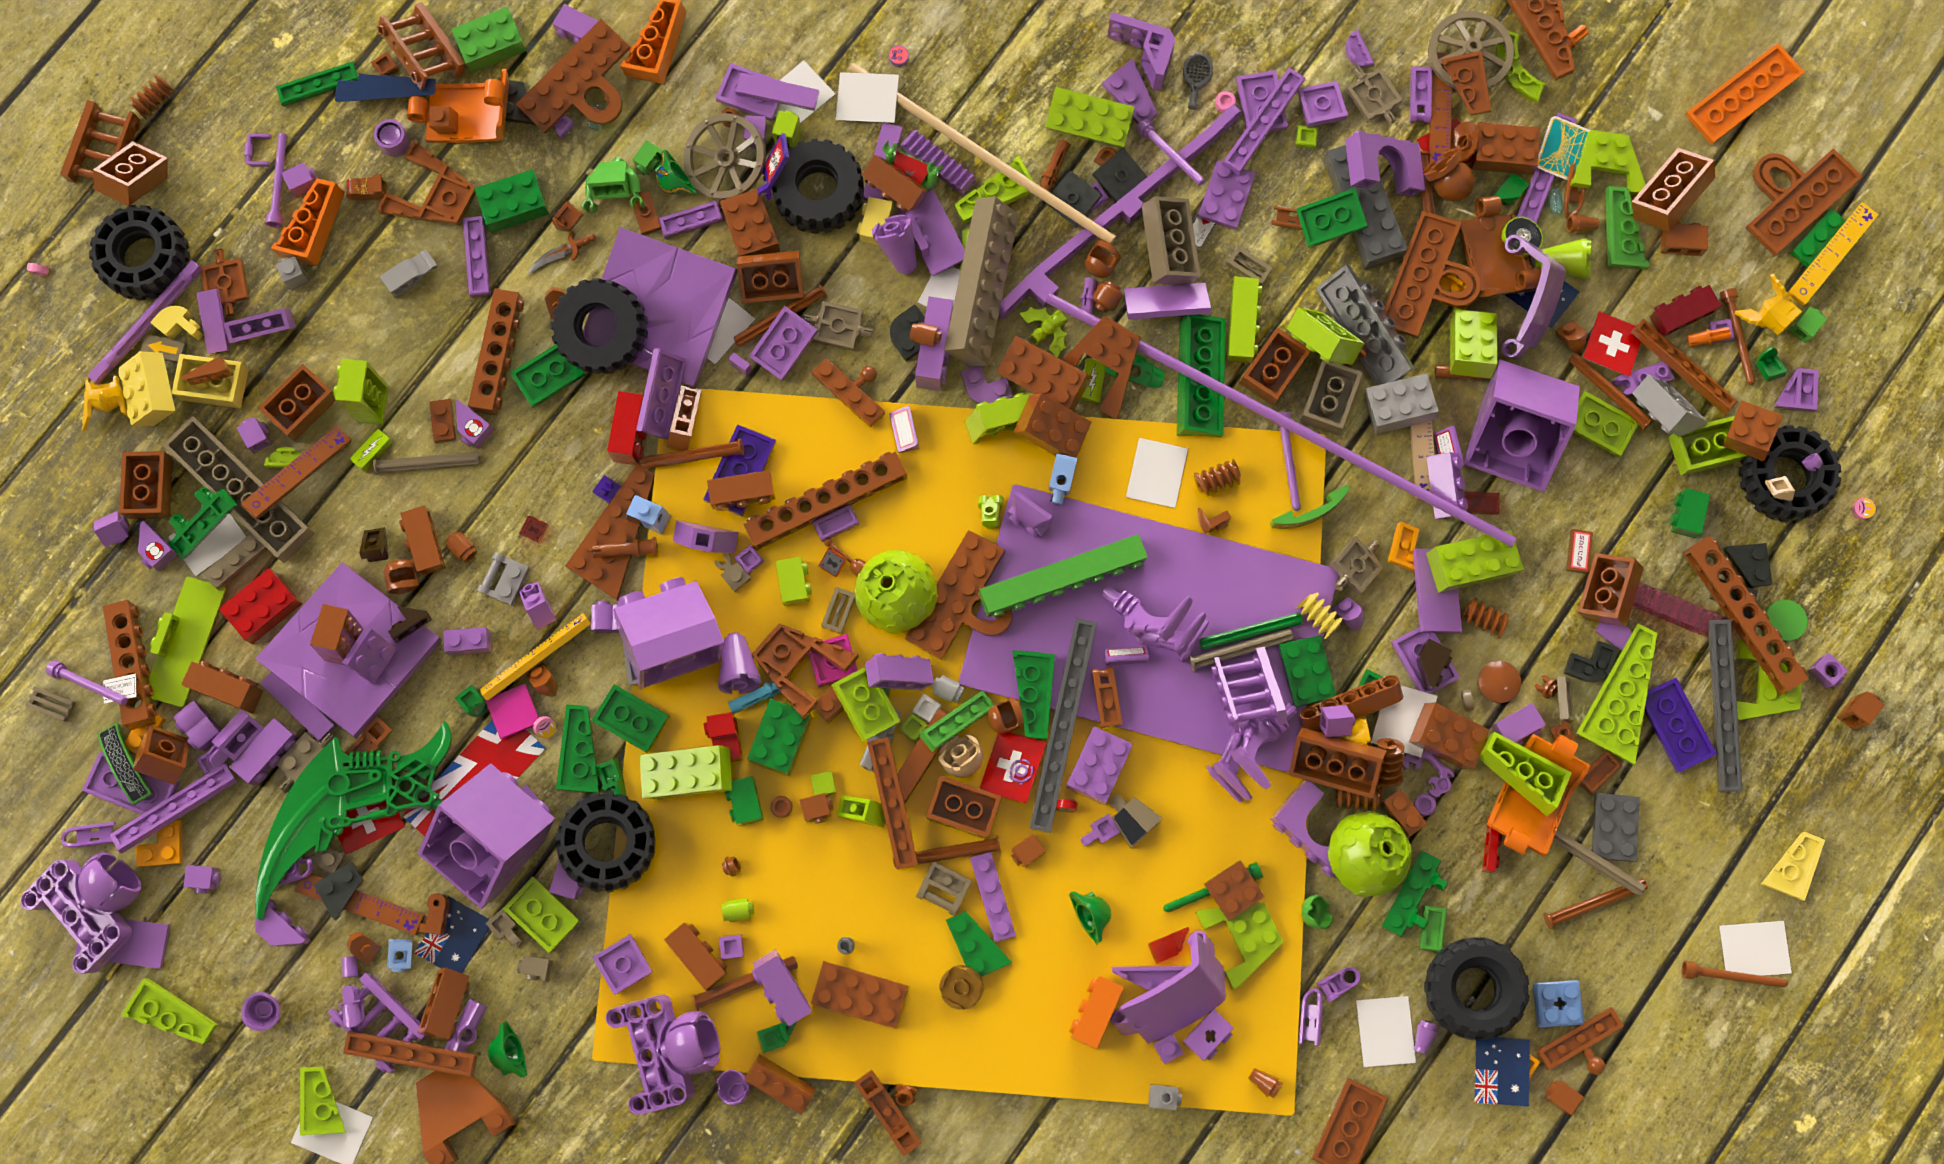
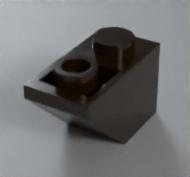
M1431 639L1424 643L1416 659L1425 689L1428 691L1432 690L1434 686L1438 688L1443 679V676L1440 675L1443 668L1447 669L1452 661V657H1450L1452 650Z

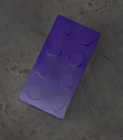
M737 424L730 442L742 439L744 455L723 456L713 479L764 471L776 440ZM707 490L703 500L710 503L709 491ZM731 506L727 511L743 517L747 507L738 508L737 506Z
M1677 678L1648 690L1644 712L1676 773L1717 755Z

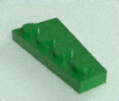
M1012 650L1020 706L1024 719L1025 738L1047 740L1055 654Z
M566 704L556 790L585 793L598 792L600 794L588 706Z

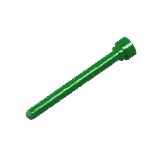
M1257 862L1248 865L1246 869L1254 881L1263 878ZM1203 888L1165 904L1163 910L1171 912L1211 894L1207 888Z

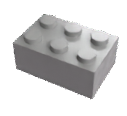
M1427 373L1369 387L1365 390L1364 399L1375 435L1434 421L1437 418L1439 411Z

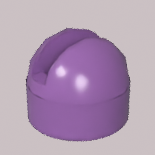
M1817 453L1808 456L1802 462L1809 471H1816V468L1820 469L1822 466V460Z

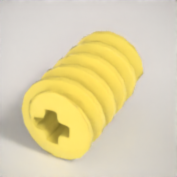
M1317 592L1305 598L1296 609L1303 607L1301 615L1309 613L1307 621L1315 620L1312 627L1321 626L1318 633L1326 632L1327 634L1324 637L1326 639L1340 626L1342 618L1334 619L1336 611L1328 613L1331 606L1323 607L1322 605L1325 600L1317 601L1316 599L1319 595Z

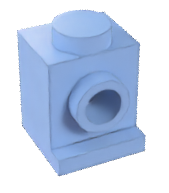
M389 939L387 967L392 968V972H405V968H411L412 941L411 939ZM398 951L403 952V957L400 959L395 958V954Z

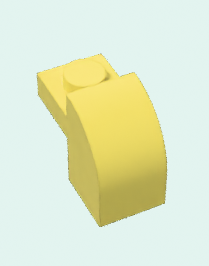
M181 306L164 308L150 322L170 340H174L183 329L198 341L204 336L199 331L201 326L192 320L195 316Z

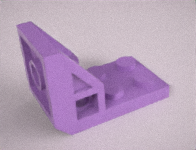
M1112 12L1109 19L1107 37L1116 42L1123 41L1129 43L1136 48L1143 47L1142 67L1152 89L1161 92L1176 40L1171 30Z

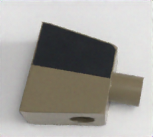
M1118 794L1110 802L1112 807L1118 812L1112 819L1130 848L1162 820L1158 814L1135 797L1126 803Z

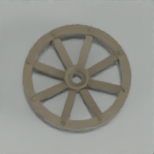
M1462 11L1446 17L1437 25L1429 41L1428 58L1436 76L1449 87L1456 89L1450 76L1443 69L1441 59L1482 51L1483 58L1502 68L1491 79L1488 80L1486 76L1487 86L1490 89L1500 83L1507 75L1513 62L1514 46L1509 32L1497 19L1478 11ZM1462 21L1480 22L1474 38H1471ZM1455 24L1464 41L1440 34L1448 26ZM1486 25L1499 35L1498 38L1480 41ZM1437 42L1461 49L1438 59L1436 45ZM1504 44L1505 61L1483 48Z
M729 113L716 114L700 122L689 135L683 154L684 169L691 184L704 195L718 200H725L746 193L753 188L762 175L766 161L765 144L758 129L745 118ZM731 122L727 147L724 146L713 125ZM738 124H740L752 136L734 149ZM707 129L718 147L717 152L696 145L700 136ZM755 143L757 150L756 162L738 158V155ZM693 151L714 157L715 161L694 171ZM736 164L754 168L749 178L743 184L735 168ZM720 167L711 189L705 187L697 178ZM729 169L736 188L729 191H718L726 171Z

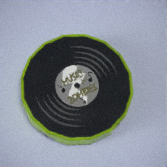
M1514 218L1502 230L1501 238L1504 242L1509 236L1518 235L1538 248L1542 245L1543 236L1540 228L1528 218ZM1516 240V241L1512 244V249H1513V250H1516V249L1519 248V246H1520V241H1519V240ZM1526 251L1519 257H1527L1530 254Z

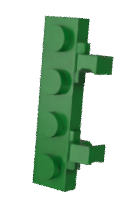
M206 487L198 489L194 496L202 504V509L190 521H187L181 514H176L169 520V523L176 530V536L168 544L181 560L187 558L237 506L224 489L219 490L216 494L211 493Z
M1421 850L1385 918L1382 928L1401 938L1407 927L1412 929L1415 925L1425 930L1428 920L1417 915L1419 912L1417 908L1426 890H1430L1433 886L1445 892L1448 886V882L1439 877L1440 872L1437 871L1441 864L1440 859Z

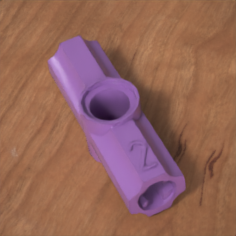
M469 999L459 1020L454 1023L456 1025L455 1032L449 1038L445 1049L465 1052L468 1045H471L476 1040V1029L488 1007ZM466 1029V1033L461 1037L462 1031Z

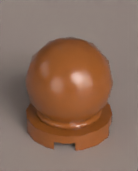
M1455 148L1444 152L1443 155L1445 157L1438 162L1435 160L1431 161L1423 170L1425 178L1428 181H1434L1436 193L1445 201L1452 202L1462 201L1469 196L1475 182L1472 170L1465 163L1460 162L1462 155Z

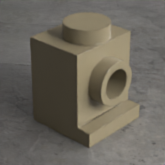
M523 956L522 960L518 962L517 973L526 974L525 979L539 980V976H541V981L549 982L553 960Z

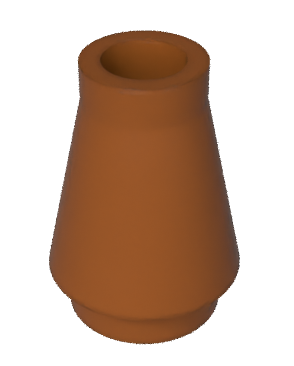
M1575 213L1572 216H1568L1566 221L1567 231L1573 234L1597 230L1599 227L1598 218Z
M1254 1068L1248 1078L1267 1097L1270 1096L1272 1098L1276 1096L1283 1084L1278 1081L1279 1078L1262 1072L1257 1068Z

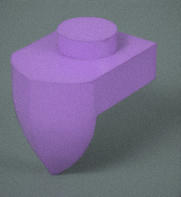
M1345 598L1332 608L1333 612H1337L1335 616L1342 618V622L1348 628L1356 631L1361 630L1364 622V613L1362 608L1351 598Z

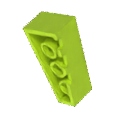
M1493 732L1486 739L1479 756V760L1546 816H1549L1558 808L1572 772L1496 732Z

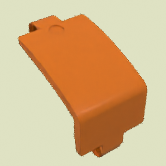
M502 69L501 81L488 79L485 83L436 84L435 94L430 95L429 103L423 97L411 96L408 101L407 119L413 122L427 123L426 142L479 143L501 141L504 139L509 89L507 69ZM430 106H450L458 113L457 133L438 134L430 128Z
M1533 734L1524 746L1526 749L1572 772L1558 808L1549 816H1546L1504 781L1487 822L1489 827L1506 836L1503 845L1523 856L1526 854V848L1543 857L1547 855L1574 790L1590 769L1588 763L1573 756L1578 748V743L1561 734L1553 744Z

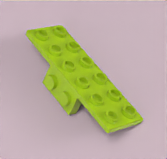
M188 576L185 578L173 614L164 612V615L158 621L156 637H153L150 643V652L157 655L149 677V684H151L154 695L151 696L152 699L181 708L185 707L191 689L182 686L181 683L191 662L199 664L202 660L227 588L222 587L217 590L209 582Z

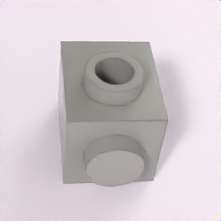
M295 256L286 257L276 264L283 282L290 290L309 282L302 264Z
M1150 1084L1148 1107L1176 1110L1177 1106L1181 1105L1182 1093L1178 1092V1087Z

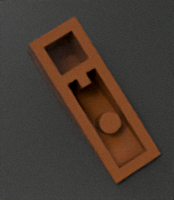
M681 385L667 448L680 451L688 450L702 390Z

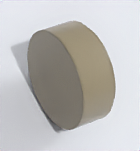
M1470 689L1462 690L1461 698L1464 710H1474Z

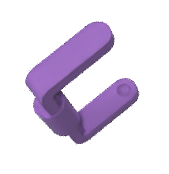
M249 134L244 151L246 163L250 167H269V162L251 160L253 157V139H271V135Z

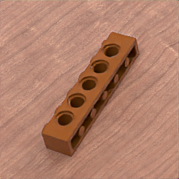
M494 288L468 407L473 412L497 416L498 410L502 407L503 399L501 394L507 385L506 371H509L511 367L510 354L515 349V331L518 332L520 327L519 313L524 309V300L519 292ZM506 310H510V311H511L508 316H506V317H503V316H502V313H503L504 311H506ZM500 330H506L503 336H497ZM502 349L501 354L493 355L495 350ZM491 369H498L495 375H489ZM493 388V392L490 395H484L486 389Z
M129 600L102 606L114 677L118 678L136 674V680H138L136 697L128 698L125 705L119 704L122 724L129 730L149 726V724H156L155 716H157V709L152 703L151 696L154 695V691L148 680L150 669L145 663L147 651L141 640L143 630L138 623V617H140L139 609ZM128 621L127 625L122 628L123 623ZM131 641L129 647L125 648L126 643ZM134 661L133 666L128 668L129 663ZM141 700V704L135 708V704Z

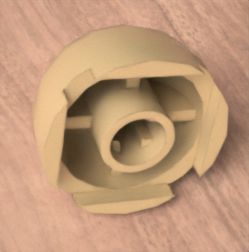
M965 734L966 737L961 738L957 735L940 748L941 755L939 761L946 772L954 777L965 778L971 776L982 764L983 753L981 746L976 738L971 735Z

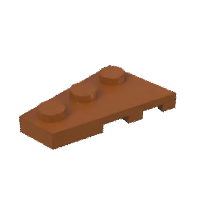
M1482 51L1441 59L1470 115L1474 116L1491 112Z

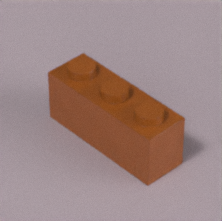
M879 155L873 156L861 174L866 179L865 183L874 189L876 187L882 191V196L888 200L894 199L898 202L897 206L905 212H908V210L915 212L928 193V190Z
M770 470L707 480L710 504L712 509L717 511L728 510L731 506L744 508L750 506V503L756 502L758 504H768L771 500H775Z
M424 505L400 513L402 520H399L402 531L406 532L407 535L405 545L407 550L412 553L413 559H410L414 570L423 576L445 569V562L430 510Z
M684 922L664 940L704 990L708 991L728 974L725 971L727 965L720 957L716 959L711 952L714 950L706 940L702 942L698 938L700 932L693 924L688 925Z
M449 968L438 969L417 1033L439 1041L449 1040L453 1036L456 1029L454 1023L456 1017L462 1011L463 1004L461 1001L463 995L469 989L470 984L468 980L470 976Z
M761 1054L757 1056L745 1078L746 1082L802 1115L811 1101L815 1091V1087Z

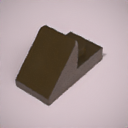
M385 527L364 531L359 551L361 560L367 559L368 562H375L389 558Z
M397 606L406 620L395 623L388 633L397 644L432 621V618L425 610Z

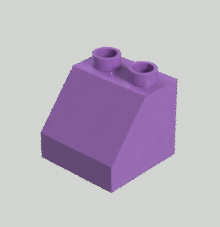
M1499 359L1492 379L1483 396L1466 449L1464 465L1544 492L1576 426L1580 386ZM1498 424H1505L1504 428L1498 427Z
M683 577L674 578L660 585L662 593L645 598L643 591H635L622 596L619 599L621 606L614 608V619L640 689L721 662L724 641L716 619L697 581L686 584Z
M489 764L438 805L418 855L479 908L483 909L502 892L544 843L555 818L551 815L545 803L540 800H533L521 790L512 775L500 772L495 766Z

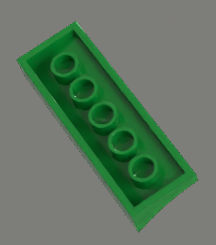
M1201 314L1184 315L1180 319L1179 361L1223 384L1225 377L1226 319ZM1178 372L1177 436L1222 437L1224 396Z

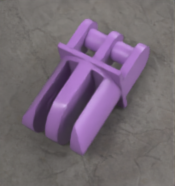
M345 986L342 990L343 1003L338 1004L341 1005L343 1023L346 1027L358 1028L365 1022L363 1002H366V1000H360L359 989L356 986Z

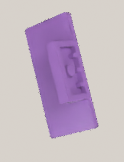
M934 190L928 191L915 212L909 210L905 212L897 206L900 215H906L907 219H911L914 242L932 276L963 262L965 249Z

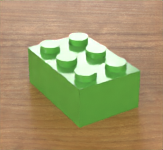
M508 6L451 29L471 74L527 51Z

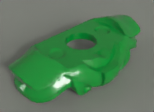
M1136 355L1133 366H1138L1141 374L1136 378L1130 376L1129 381L1151 388H1160L1165 377L1164 371L1153 366L1152 363L1143 359L1144 357ZM1105 366V372L1117 378L1119 373Z

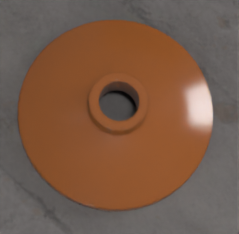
M1463 122L1452 131L1450 149L1456 148L1462 155L1460 162L1468 160L1477 150L1480 141L1478 127L1472 122Z

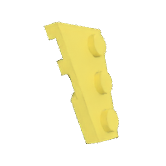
M1802 832L1761 885L1804 901L1825 840L1807 832Z

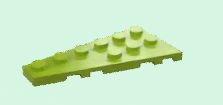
M1637 623L1576 735L1634 766L1657 638L1656 632Z

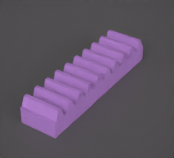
M913 130L901 144V148L909 155L927 163L935 160L934 165L936 167L942 165L943 169L938 172V177L962 196L976 183L974 174H970L967 169H963L961 164H957L948 154L945 155L943 150H939L935 144L933 145L929 139L926 140L917 130Z

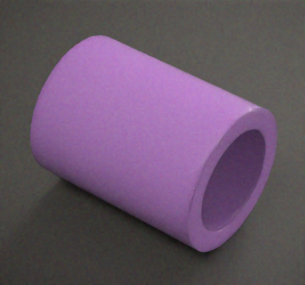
M342 957L343 977L358 976L357 957Z

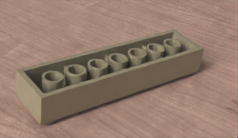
M996 196L975 200L944 351L968 367L986 366L989 364L1019 215Z
M194 416L162 445L211 493L216 494L219 490L224 489L237 504L231 513L283 563L315 534L282 501H279L257 520L242 508L241 503L263 486L264 483Z

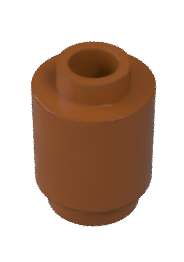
M920 322L912 325L910 340H914V343L930 347L940 344L942 332L939 331V327Z
M453 532L447 537L446 547L460 561L463 560L467 563L477 554L475 545L462 532Z

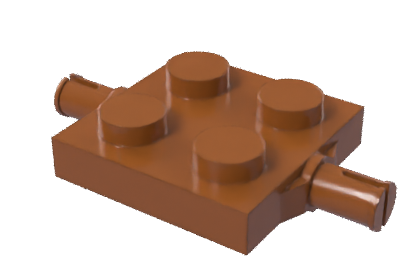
M215 249L216 262L201 267L203 269L201 271L204 291L219 289L221 303L225 308V316L231 317L235 315L233 310L234 303L250 299L244 264L241 258L225 260L223 249Z

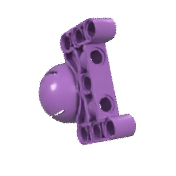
M105 852L91 857L82 868L75 860H56L21 896V905L26 910H44L49 907L81 946L82 950L74 957L72 962L73 970L79 974L98 972L132 936L130 925L126 923L120 914H115V911L126 908L138 897L141 891V881L131 867L122 860L117 861L106 872L105 870L116 861V857Z
M665 994L610 1009L606 1014V1022L610 1027L619 1028L627 1025L644 1088V1091L629 1099L628 1106L633 1114L641 1115L680 1105L688 1101L695 1093L690 1074L705 1073L713 1069L719 1062L720 1041L713 1020L708 1018V1014L702 1011L687 1012L675 1019L672 1001ZM657 1001L661 1005V1011L658 1010L656 1007ZM637 1007L641 1009V1016L636 1011ZM617 1012L622 1016L621 1021L617 1017ZM648 1050L653 1054L652 1059L648 1056ZM679 1088L683 1090L684 1097L680 1095ZM659 1093L663 1095L664 1102L660 1100ZM640 1098L644 1101V1107L640 1104Z

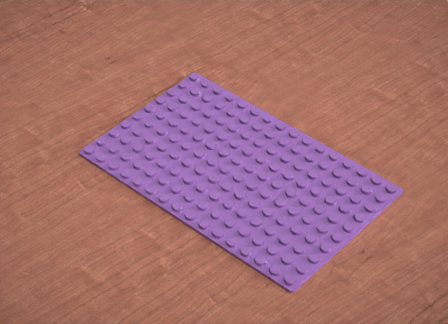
M1013 485L996 545L1005 549L1006 552L985 587L1137 534L1140 536L1148 558L1143 563L1144 566L1132 570L1130 567L1124 569V573L1113 577L1110 574L1104 576L1105 579L1098 583L1090 581L1084 583L1085 586L1080 589L1073 590L1070 588L1064 590L1065 593L1060 596L1053 597V595L1045 597V600L1040 603L1033 604V602L1025 604L1024 608L1013 611L1012 624L1001 635L986 636L973 629L959 683L965 687L1007 698L1014 697L1020 701L1012 650L1055 654L1050 709L1056 710L1075 620L1079 618L1096 622L1097 625L1076 716L1100 722L1091 669L1105 670L1106 667L1113 666L1123 723L1115 727L1223 755L1226 750L1225 746L1232 735L1233 726L1228 725L1226 717L1228 710H1223L1221 701L1223 694H1218L1216 685L1218 679L1213 678L1211 666H1215V664L1197 669L1193 673L1189 659L1186 658L1183 662H1180V656L1175 651L1137 643L1134 635L1124 627L1125 618L1115 611L1111 602L1102 597L1103 590L1108 588V586L1120 594L1126 590L1144 604L1148 614L1155 617H1169L1179 604L1189 596L1193 600L1192 605L1176 631H1186L1198 615L1204 612L1207 615L1205 620L1209 621L1206 630L1201 638L1286 615L1298 612L1301 614L1303 607L1296 609V607L1310 594L1312 595L1317 592L1319 595L1316 600L1324 599L1325 601L1322 606H1331L1338 573L1329 566L1064 497L1062 505L1050 502L1051 493ZM1017 492L1052 515L1051 526L1042 537H1032L1025 531L1027 528L1021 524L1017 526L1008 519L1009 515L1007 512L1011 508ZM980 601L976 618L989 621L996 620L997 618H993V616H986ZM1309 613L1301 615L1303 622L1300 625L1285 628L1291 630L1293 634L1292 641L1321 635L1323 640L1324 633H1318L1321 626L1312 627L1315 620L1307 621ZM1285 629L1262 634L1259 636L1236 641L1233 643L1210 648L1207 650H1202L1198 641V643L1196 644V646L1194 647L1189 656L1196 657L1205 653H1209L1215 650H1219L1225 647H1229L1235 644H1239ZM1278 645L1266 648L1265 650L1285 706L1289 703L1293 706ZM1147 647L1149 653L1147 663L1105 665V649ZM1256 652L1220 663L1221 666L1252 661L1257 656ZM1250 669L1224 676L1226 682L1259 676L1260 671ZM1108 678L1100 679L1101 684L1109 683ZM1258 684L1229 691L1231 698L1263 692L1266 688ZM1262 700L1234 707L1238 714L1267 708L1271 703L1270 701ZM1307 705L1296 707L1297 714L1288 721L1290 727L1272 743H1265L1259 746L1255 755L1257 765L1289 772L1297 735L1302 726L1300 711L1306 708ZM1247 721L1239 722V727Z

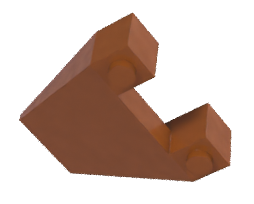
M434 1071L416 1082L422 1148L429 1164H453L458 1161L459 1158L448 1139L483 1119L492 1137L500 1135L517 1124L507 1105L475 1076L466 1077Z

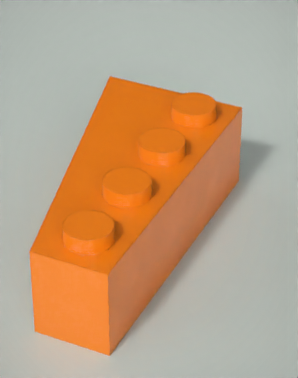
M681 0L659 1L649 17V23L645 29L641 30L640 37L635 46L632 45L629 50L630 54L620 65L626 77L664 84L687 13Z
M317 178L302 201L304 203L299 210H295L292 215V221L287 228L284 227L280 233L282 236L277 243L274 242L271 249L281 258L295 256L301 263L317 267L345 192L336 183Z

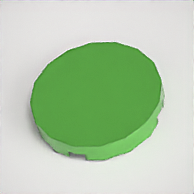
M1776 601L1765 611L1769 616L1771 625L1781 633L1783 642L1798 639L1807 628L1808 619L1806 613L1794 601Z

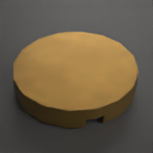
M958 965L948 969L942 976L939 985L944 1002L958 1010L975 1006L982 997L984 990L983 980L979 973L972 967Z

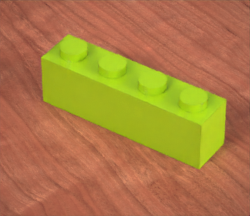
M1234 276L1227 349L1228 362L1252 363L1253 358L1258 354V345H1255V337L1259 336L1260 326L1256 325V318H1260L1261 305H1257L1258 298L1262 296V286H1259V278Z

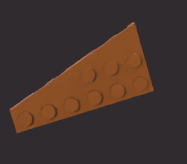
M1507 0L1553 79L1556 81L1573 74L1575 68L1571 48L1568 44L1567 29H1565V18L1561 0Z
M639 464L632 470L565 565L566 568L617 601L619 600V593L632 555L593 558V552H601L602 550L594 551L592 550V545L632 542L638 537L640 525L626 520V513L635 495L649 500L655 476Z

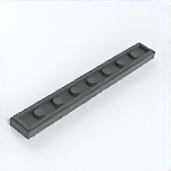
M1731 619L1709 620L1708 635L1719 792L1743 791Z

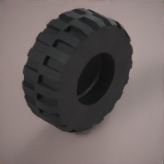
M818 138L811 139L810 142L806 143L801 141L797 143L798 146L788 148L789 159L772 187L774 201L780 215L784 216L786 222L791 226L795 224L798 230L803 232L810 230L811 234H818V231L830 233L836 227L838 229L844 227L847 220L851 221L855 217V211L860 210L861 200L864 197L861 167L859 162L855 161V156L850 151L846 152L843 145L839 143L835 145L832 143V140L824 139V141H818ZM813 173H826L837 181V188L834 193L822 200H811L804 197L799 192V185L805 177Z
M130 205L126 209L119 208L115 210L114 214L107 215L103 219V223L96 227L95 235L90 241L92 250L89 251V258L93 261L91 266L94 272L98 274V278L111 290L128 299L134 297L136 300H146V297L151 299L159 297V294L170 285L186 267V262L190 260V253L186 250L189 249V243L184 237L185 234L182 229L163 211L157 208L152 209L148 205H140V207ZM144 238L155 240L154 253L146 263L138 267L125 266L126 251L134 242Z
M593 278L590 281L585 279L579 281L577 286H570L566 289L568 293L565 296L561 295L557 300L559 305L557 309L553 308L552 311L554 322H550V329L554 330L552 340L554 344H557L559 354L565 357L569 364L595 374H610L615 370L626 368V364L629 362L633 363L637 359L636 354L639 351L642 352L645 346L643 344L644 338L648 336V331L646 330L648 318L644 315V306L638 301L637 296L623 285L608 279ZM597 307L610 309L617 321V328L613 338L602 346L588 343L582 329L587 314Z
M1784 425L1782 428L1778 427L1764 461L1750 456L1740 461L1743 464L1739 468V477H1742L1740 487L1741 490H1745L1746 500L1748 502L1751 501L1755 505L1754 509L1756 511L1766 513L1765 516L1772 520L1779 518L1780 522H1789L1790 520L1797 522L1813 516L1829 505V501L1834 499L1837 494L1836 488L1841 484V477H1838L1839 473L1842 472L1841 464L1837 463V458L1839 457L1836 451H1832L1830 448L1831 444L1827 439L1823 440L1816 431H1807V427L1798 426L1794 428L1793 425ZM1817 453L1822 460V466L1820 469L1816 468V471H1809L1802 462L1808 456ZM1778 457H1788L1795 460L1805 473V486L1802 490L1794 492V497L1791 501L1774 498L1765 484L1766 480L1776 478L1774 462Z
M598 792L590 794L591 797L581 798L576 801L577 804L575 806H570L565 812V817L561 819L558 825L556 850L560 863L566 874L583 888H589L594 892L606 891V893L614 892L617 889H626L631 883H636L641 878V875L650 867V862L655 853L653 824L648 813L641 808V805L635 800L628 799L626 795H615L613 792H605V794L599 795ZM613 823L624 831L627 845L619 858L609 862H600L588 854L585 847L586 836L598 824Z

